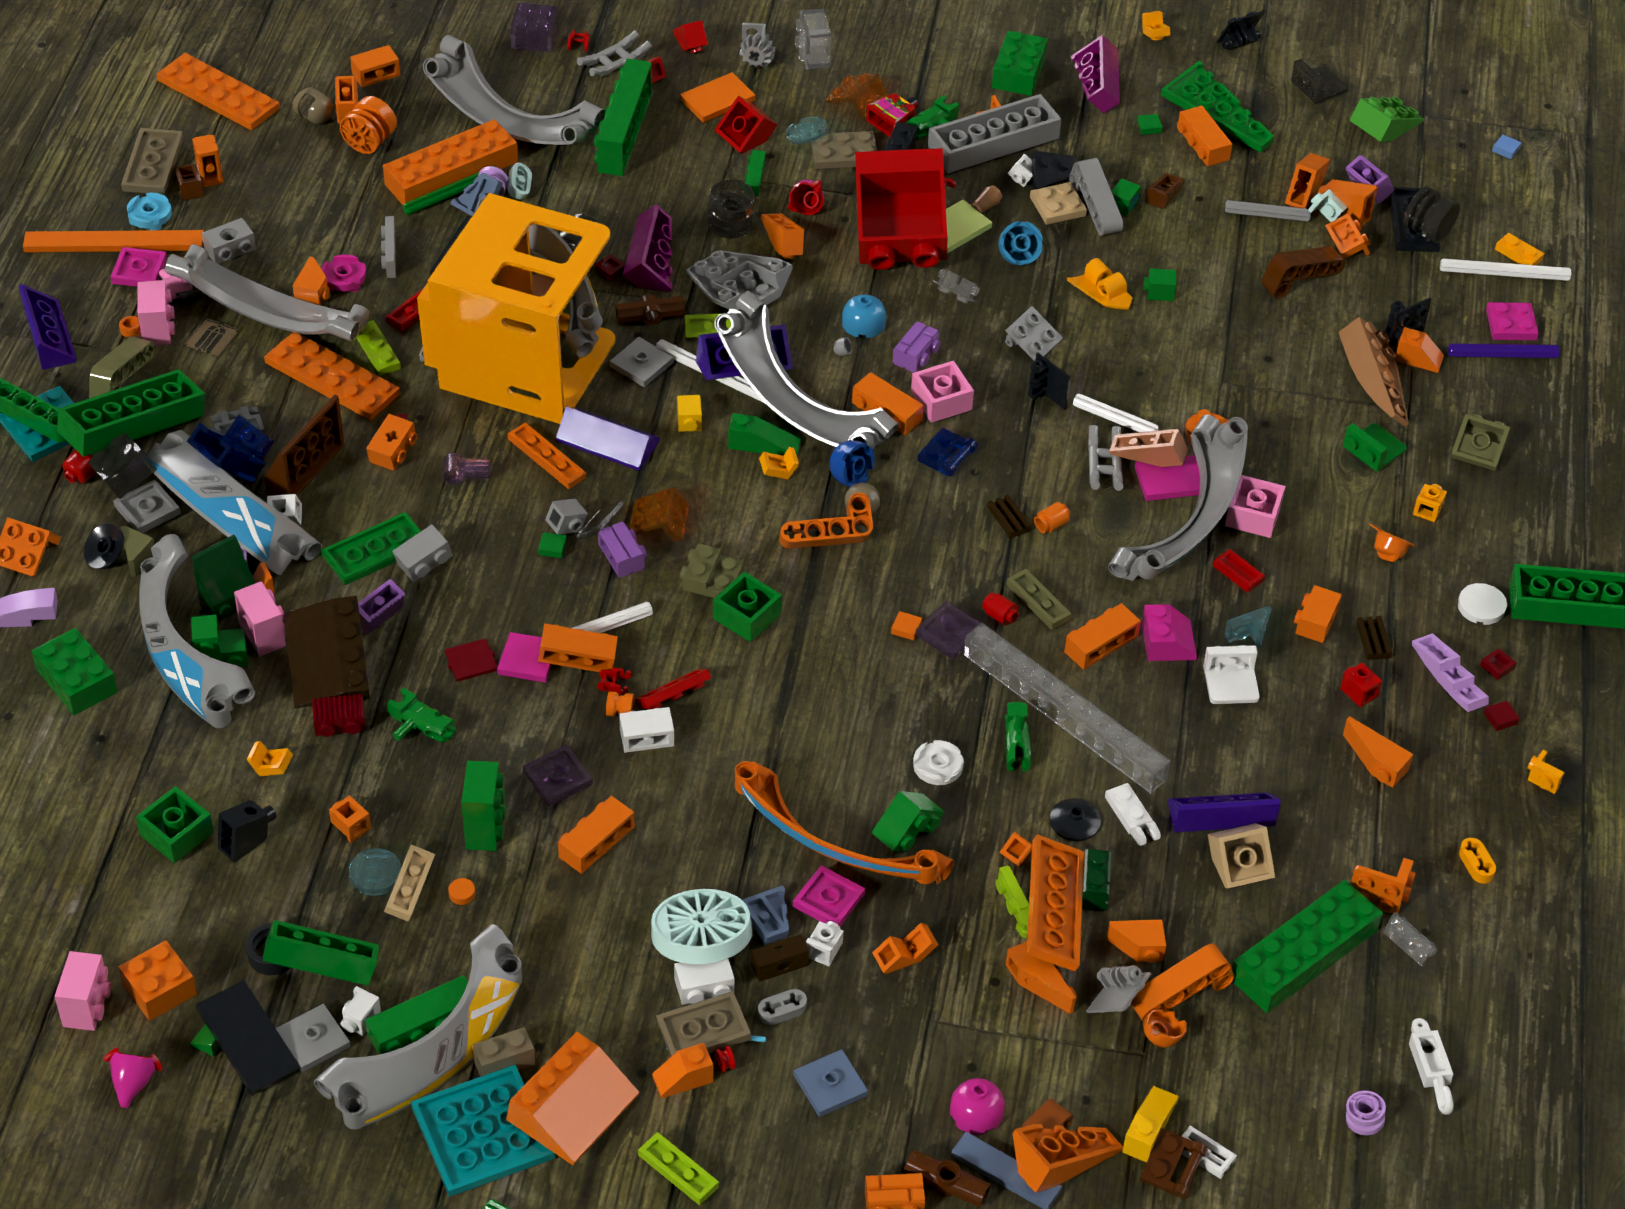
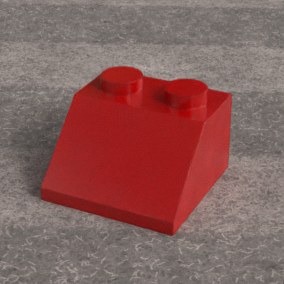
M737 96L714 131L739 153L743 154L765 143L778 124L755 104Z

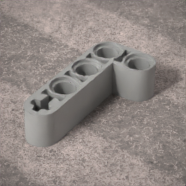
M1092 158L1075 162L1069 176V181L1076 192H1082L1098 234L1103 236L1121 232L1123 230V220L1099 160Z

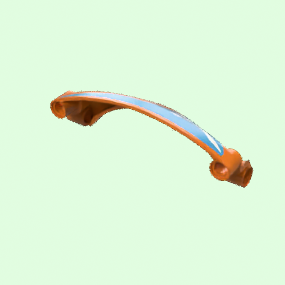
M743 761L736 765V791L744 795L768 820L786 834L827 858L871 872L915 879L921 884H930L936 881L938 885L947 879L953 868V859L933 849L922 850L916 855L909 857L880 859L861 855L823 841L808 833L790 814L780 794L778 777L774 774V771L754 761Z

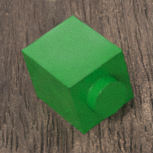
M1122 178L1111 192L1120 214L1127 217L1139 202L1141 186Z
M1149 268L1148 277H1144L1143 290L1147 291V300L1174 301L1176 270Z

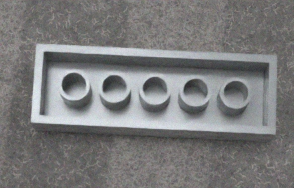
M1038 94L929 128L928 149L943 148L944 170L947 173H951L1059 139L1061 118L1045 98Z

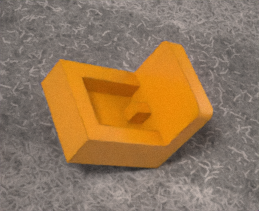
M1154 11L1142 14L1143 34L1152 40H1162L1164 36H1170V27L1163 23V12Z
M791 447L788 448L784 456L763 452L759 457L764 475L789 479L799 464L795 449Z
M256 741L247 757V761L259 776L280 775L285 773L293 754L288 748L267 750L261 741Z
M1542 750L1538 757L1534 755L1529 762L1527 769L1531 771L1528 781L1555 794L1560 787L1564 772L1545 763L1548 752Z

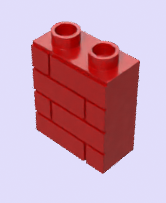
M943 148L855 152L860 264H869L873 269L885 270L891 268L895 262H913L917 267L929 268L937 265L939 260H947L948 237Z

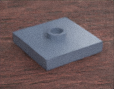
M842 1049L794 1070L793 1076L819 1117L868 1096L867 1088Z

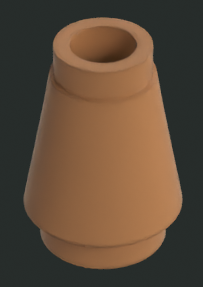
M994 185L985 187L971 206L980 213H983L1000 204L1002 194Z

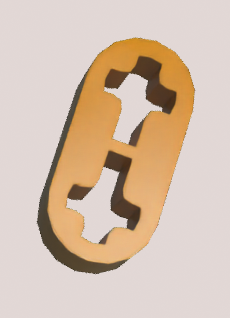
M1476 838L1464 839L1460 846L1459 856L1471 877L1478 883L1485 884L1491 882L1496 872V865L1485 846Z

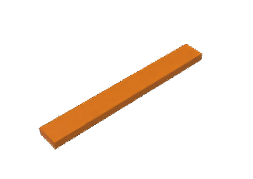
M204 230L25 232L23 250L24 252H121L122 247L154 251H188L192 244L203 248L202 233Z

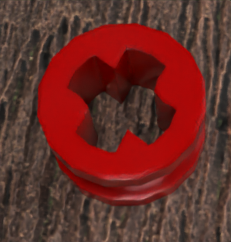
M725 1046L724 1050L715 1049V1058L721 1073L726 1072L727 1068L731 1070L736 1069L735 1059L730 1046Z

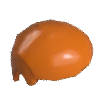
M1156 1009L1151 1010L1144 1018L1143 1029L1150 1042L1160 1048L1173 1047L1181 1040L1187 1032V1023L1185 1020L1178 1021L1174 1011L1164 1012L1163 1010Z

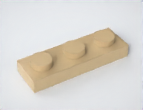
M410 845L384 912L409 922L435 854Z

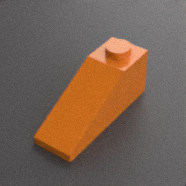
M782 213L761 214V220L776 252L787 259H793L795 255H803L804 229Z
M1350 716L1347 718L1343 736L1371 775L1380 782L1394 788L1409 771L1414 754Z

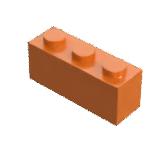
M1198 106L1180 111L1179 121L1177 122L1178 131L1183 134L1188 144L1194 148L1198 157L1204 161L1207 167L1229 161L1232 143L1205 108Z
M870 372L853 386V404L864 411L882 408L899 423L896 431L906 436L923 421L924 405L873 373Z
M1120 603L1114 608L1107 609L1104 614L1096 619L1089 620L1086 625L1078 630L1071 631L1066 636L1064 652L1085 670L1139 636L1141 620Z
M544 623L538 662L594 672L612 670L618 636Z
M611 795L606 801L600 802L590 815L583 817L569 833L561 836L558 841L559 858L580 874L584 873L635 828L634 811Z

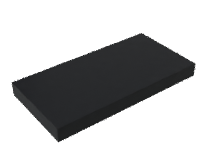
M1393 187L1394 191L1388 196L1396 251L1439 252L1441 246L1432 189Z
M245 980L196 1004V1010L251 1096L300 1071V1065Z

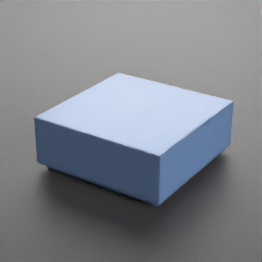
M1502 134L1493 145L1492 151L1512 159L1520 149L1522 142Z

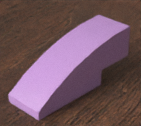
M55 588L28 590L0 598V627L32 626L33 620L56 619L58 599Z

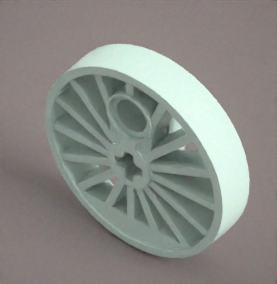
M695 889L673 895L655 909L651 920V938L657 951L671 960L686 964H709L728 959L742 951L752 937V922L747 905L737 896L721 890Z

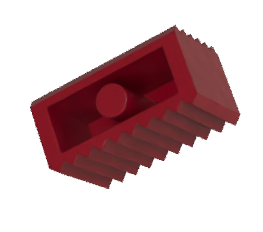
M361 693L358 695L349 694L348 696L339 695L338 697L329 696L328 698L312 699L315 736L330 737L337 733L356 734L359 731H366L363 695Z

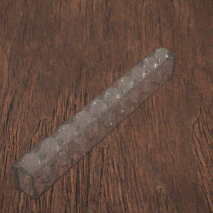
M979 624L965 636L963 655L1150 794L1167 780L1170 767L1169 759L985 624Z

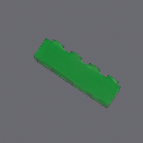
M752 150V155H749L748 163L750 164H747L748 173L745 174L743 190H746V195L759 197L766 161V151Z

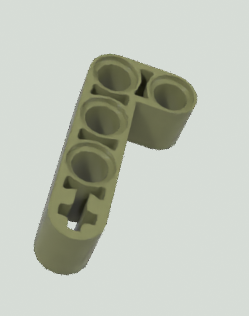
M130 336L97 362L90 372L89 398L121 388V384L151 360L155 350L154 343Z

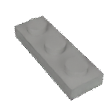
M385 216V226H381V237L385 239L381 241V251L385 256H381L382 269H386L387 278H396L394 216Z

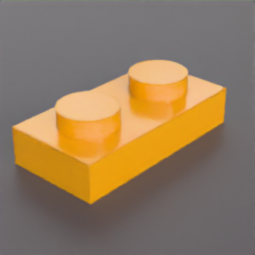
M1507 233L1500 239L1495 246L1496 251L1519 264L1525 265L1539 264L1545 254L1510 233Z

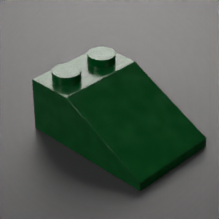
M233 534L191 557L200 606L208 615H217L218 622L237 612L234 592L255 584L237 537Z

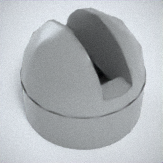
M843 337L835 341L833 347L835 354L846 356L852 353V345L849 338Z

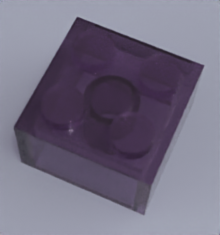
M517 3L510 27L511 48L552 52L559 27L558 7Z

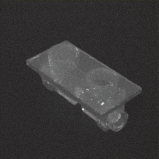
M941 269L938 275L940 277L939 281H932L939 285L938 290L946 294H950V292L957 294L956 299L966 304L969 301L977 303L972 298L974 295L977 296L980 291L978 285L965 278H962L960 284H957L961 276L949 269Z
M1396 912L1393 913L1383 933L1419 965L1423 966L1428 956L1433 957L1437 953L1436 944L1420 934L1407 921L1406 917H1401Z

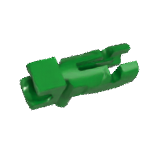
M943 95L934 101L933 106L920 112L918 116L912 117L906 123L917 126L916 140L929 135V128L955 120L959 114V104L957 102L951 105L945 104L947 96Z
M405 688L400 690L403 695L402 702L388 701L387 708L390 716L403 723L392 734L397 741H400L412 729L417 728L423 731L427 737L442 743L449 741L456 732V727L452 726L455 723L454 719L444 714L439 716L440 712L417 700V695Z
M1022 702L1007 703V714H1005L1007 770L1012 772L1013 762L1016 761L1015 749L1017 746H1019V755H1023L1021 762L1022 772L1028 771L1031 765L1028 724L1026 723L1028 717L1027 704Z

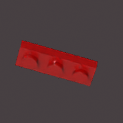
M698 668L635 698L638 708H648V710L659 708L662 706L661 702L668 698L670 701L682 697L684 695L683 691L689 688L696 690L705 685L704 681L711 678L708 669Z

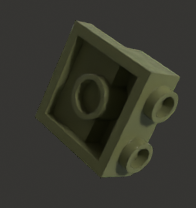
M1465 414L1451 453V458L1496 471L1510 427L1500 421L1492 422L1485 420L1480 415Z
M698 543L696 549L691 548L689 551V565L682 567L680 580H683L684 591L715 598L741 575L744 561L722 556L720 548Z

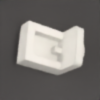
M1023 154L1007 174L1016 183L1024 187L1033 177L1032 160Z

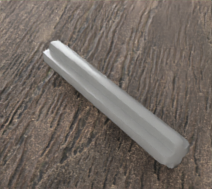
M1227 200L1225 204V212L1232 214L1308 222L1311 217V213L1306 208Z

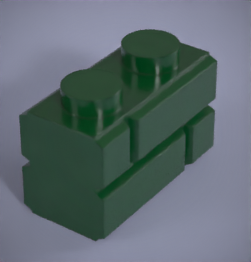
M1085 850L1082 909L1107 911L1110 892V851Z

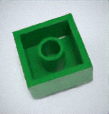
M745 571L713 599V619L750 643L775 621L782 612V595Z
M176 786L136 816L140 836L174 864L214 833L211 814Z

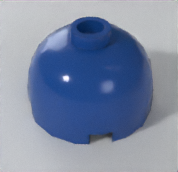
M855 440L840 443L830 457L832 476L837 482L848 487L859 482L866 483L869 479L866 475L869 469L873 470L875 456L871 446L866 445V443Z

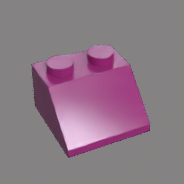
M1169 604L1145 605L1142 629L1147 660H1196L1197 655L1190 619Z

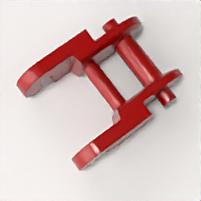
M573 30L568 37L567 50H570L574 42H584L585 51L588 52L590 37L588 31H585V33H575V30Z
M623 668L599 671V676L602 678L601 682L597 683L599 690L617 692L619 695H625L629 692L627 686H624L622 690L621 685L616 684V680L618 678L629 679L631 677L630 670H627L626 674H624Z

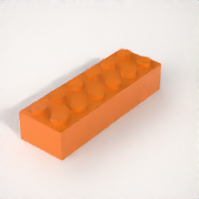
M494 119L384 164V183L403 205L420 196L478 173L484 167L496 166L499 169H503L518 163L517 142Z

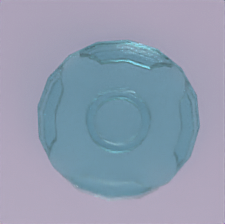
M818 116L802 118L799 120V124L795 125L792 123L786 129V136L788 141L794 144L808 143L824 136L828 131V125L826 120Z
M366 849L357 854L350 863V882L363 894L372 896L385 894L395 885L401 870L400 860L387 849Z

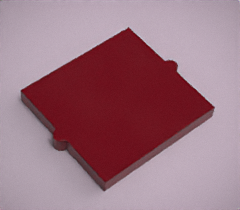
M486 638L444 649L449 662L448 669L452 670L456 682L497 671L498 666L494 659V651L490 650Z

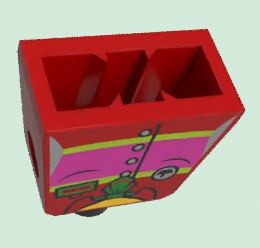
M893 93L867 104L866 121L890 137L897 122L906 123L915 116L918 102L914 97L905 100L898 94Z

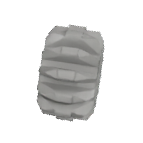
M758 32L755 35H748L741 43L740 55L743 56L742 62L748 61L749 67L755 65L756 69L761 66L763 68L768 66L775 55L776 47L772 46V40H767L766 35L761 37Z

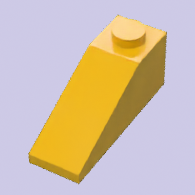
M1153 1086L1126 1133L1122 1153L1147 1163L1162 1128H1165L1179 1096Z

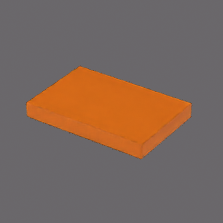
M731 72L681 93L680 100L704 123L725 114L737 96L753 102L756 95Z

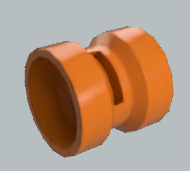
M608 692L606 716L614 717L617 713H627L634 710V694L626 693L619 696L617 692Z

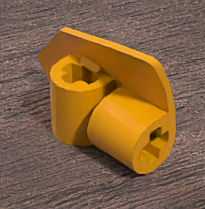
M1099 258L1092 259L1086 265L1084 275L1067 277L1068 282L1103 306L1129 310L1133 297L1127 292L1125 278L1119 272L1112 274V271Z

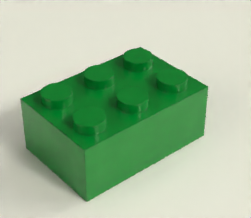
M1007 31L993 68L992 88L1032 96L1046 58L1048 38Z
M76 627L31 650L36 670L73 716L118 693L114 673Z
M467 761L461 802L466 850L497 851L498 841H503L504 827L501 824L502 820L506 818V805L504 804L505 789H501L504 785V773H499V762Z

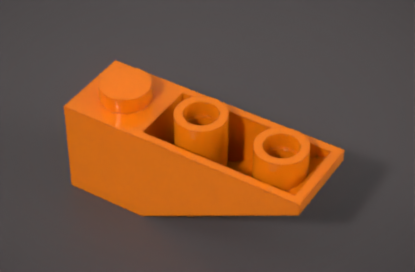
M1027 941L1007 949L1005 965L1020 986L1067 1013H1074L1075 1001L1077 1000L1075 990L1072 986L1066 984L1058 966L1027 955Z

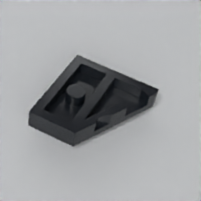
M1034 151L1031 154L1033 190L1054 186L1061 181L1069 180L1075 163L1074 156Z

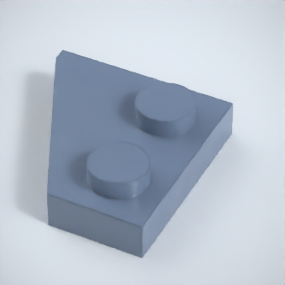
M481 173L474 183L468 185L464 189V193L458 199L454 198L450 204L473 216L478 209V201L487 196L488 193L498 195L503 182L487 173Z
M783 885L742 899L749 909L752 927L765 945L786 938L789 933V923L786 918L787 904L784 901L785 888Z

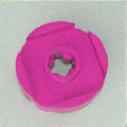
M343 254L334 256L333 261L329 263L326 261L321 267L327 278V286L330 288V291L357 292L366 280L365 264L359 262L358 258L353 255Z

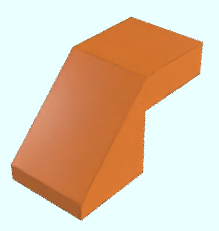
M920 923L904 939L889 936L872 953L883 973L888 974L921 962L938 946V943L928 925Z

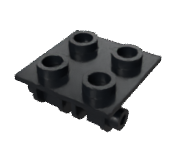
M1265 10L1257 13L1253 11L1244 17L1230 19L1216 42H1222L1224 49L1231 50L1258 41L1261 34L1259 30L1255 29V26L1265 13Z
M1431 297L1407 308L1398 300L1391 304V313L1388 316L1385 333L1390 339V342H1388L1389 346L1399 343L1404 327L1421 332L1424 331Z
M1037 352L1035 361L1030 367L1028 395L1031 399H1037L1044 394L1066 410L1071 376Z

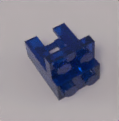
M238 415L226 433L200 422L186 442L217 467L254 482L266 464L262 459L275 441L245 417Z

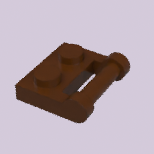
M1162 1128L1141 1174L1140 1181L1179 1198L1187 1199L1190 1193V1183L1201 1158L1206 1156L1208 1147L1201 1142L1191 1141ZM1184 1150L1190 1152L1191 1155L1179 1182H1171Z

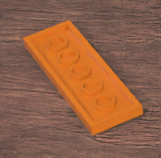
M187 53L182 54L156 74L159 82L251 131L280 109L278 101Z
M292 332L264 356L266 364L330 399L334 394L338 395L339 404L370 421L401 394L400 387L299 333Z
M1037 834L1032 841L1026 954L1076 971L1080 966L1084 851Z

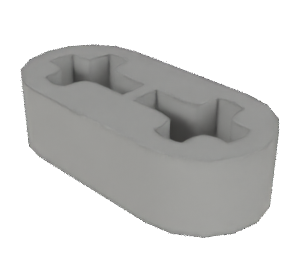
M791 989L765 998L758 1005V1019L765 1025H775L798 1017L806 1011L807 997L803 991ZM794 1000L796 1003H799V1005L795 1006V1004L790 1003V1001ZM770 1009L774 1011V1014H770L768 1011L765 1012V1010Z

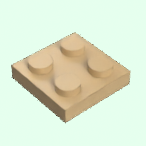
M1071 182L1030 191V198L1046 225L1086 216L1087 209Z

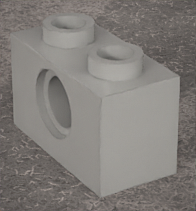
M243 218L202 233L204 249L209 253L212 261L217 264L256 250L254 233Z

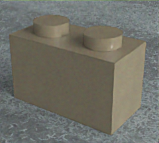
M525 1027L473 1044L474 1063L480 1077L512 1065H516L518 1072L535 1067L534 1047Z

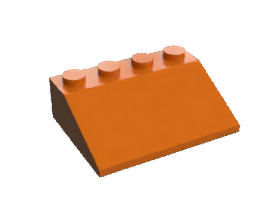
M576 1032L512 1097L509 1102L506 1120L571 1165H574L639 1096V1091L597 1044Z

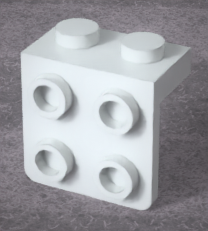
M1256 646L1207 647L1203 667L1211 703H1256L1259 701V691L1254 671L1257 657Z

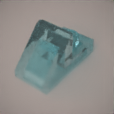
M1266 606L1227 620L1224 637L1231 643L1251 636L1257 646L1261 648L1272 608Z

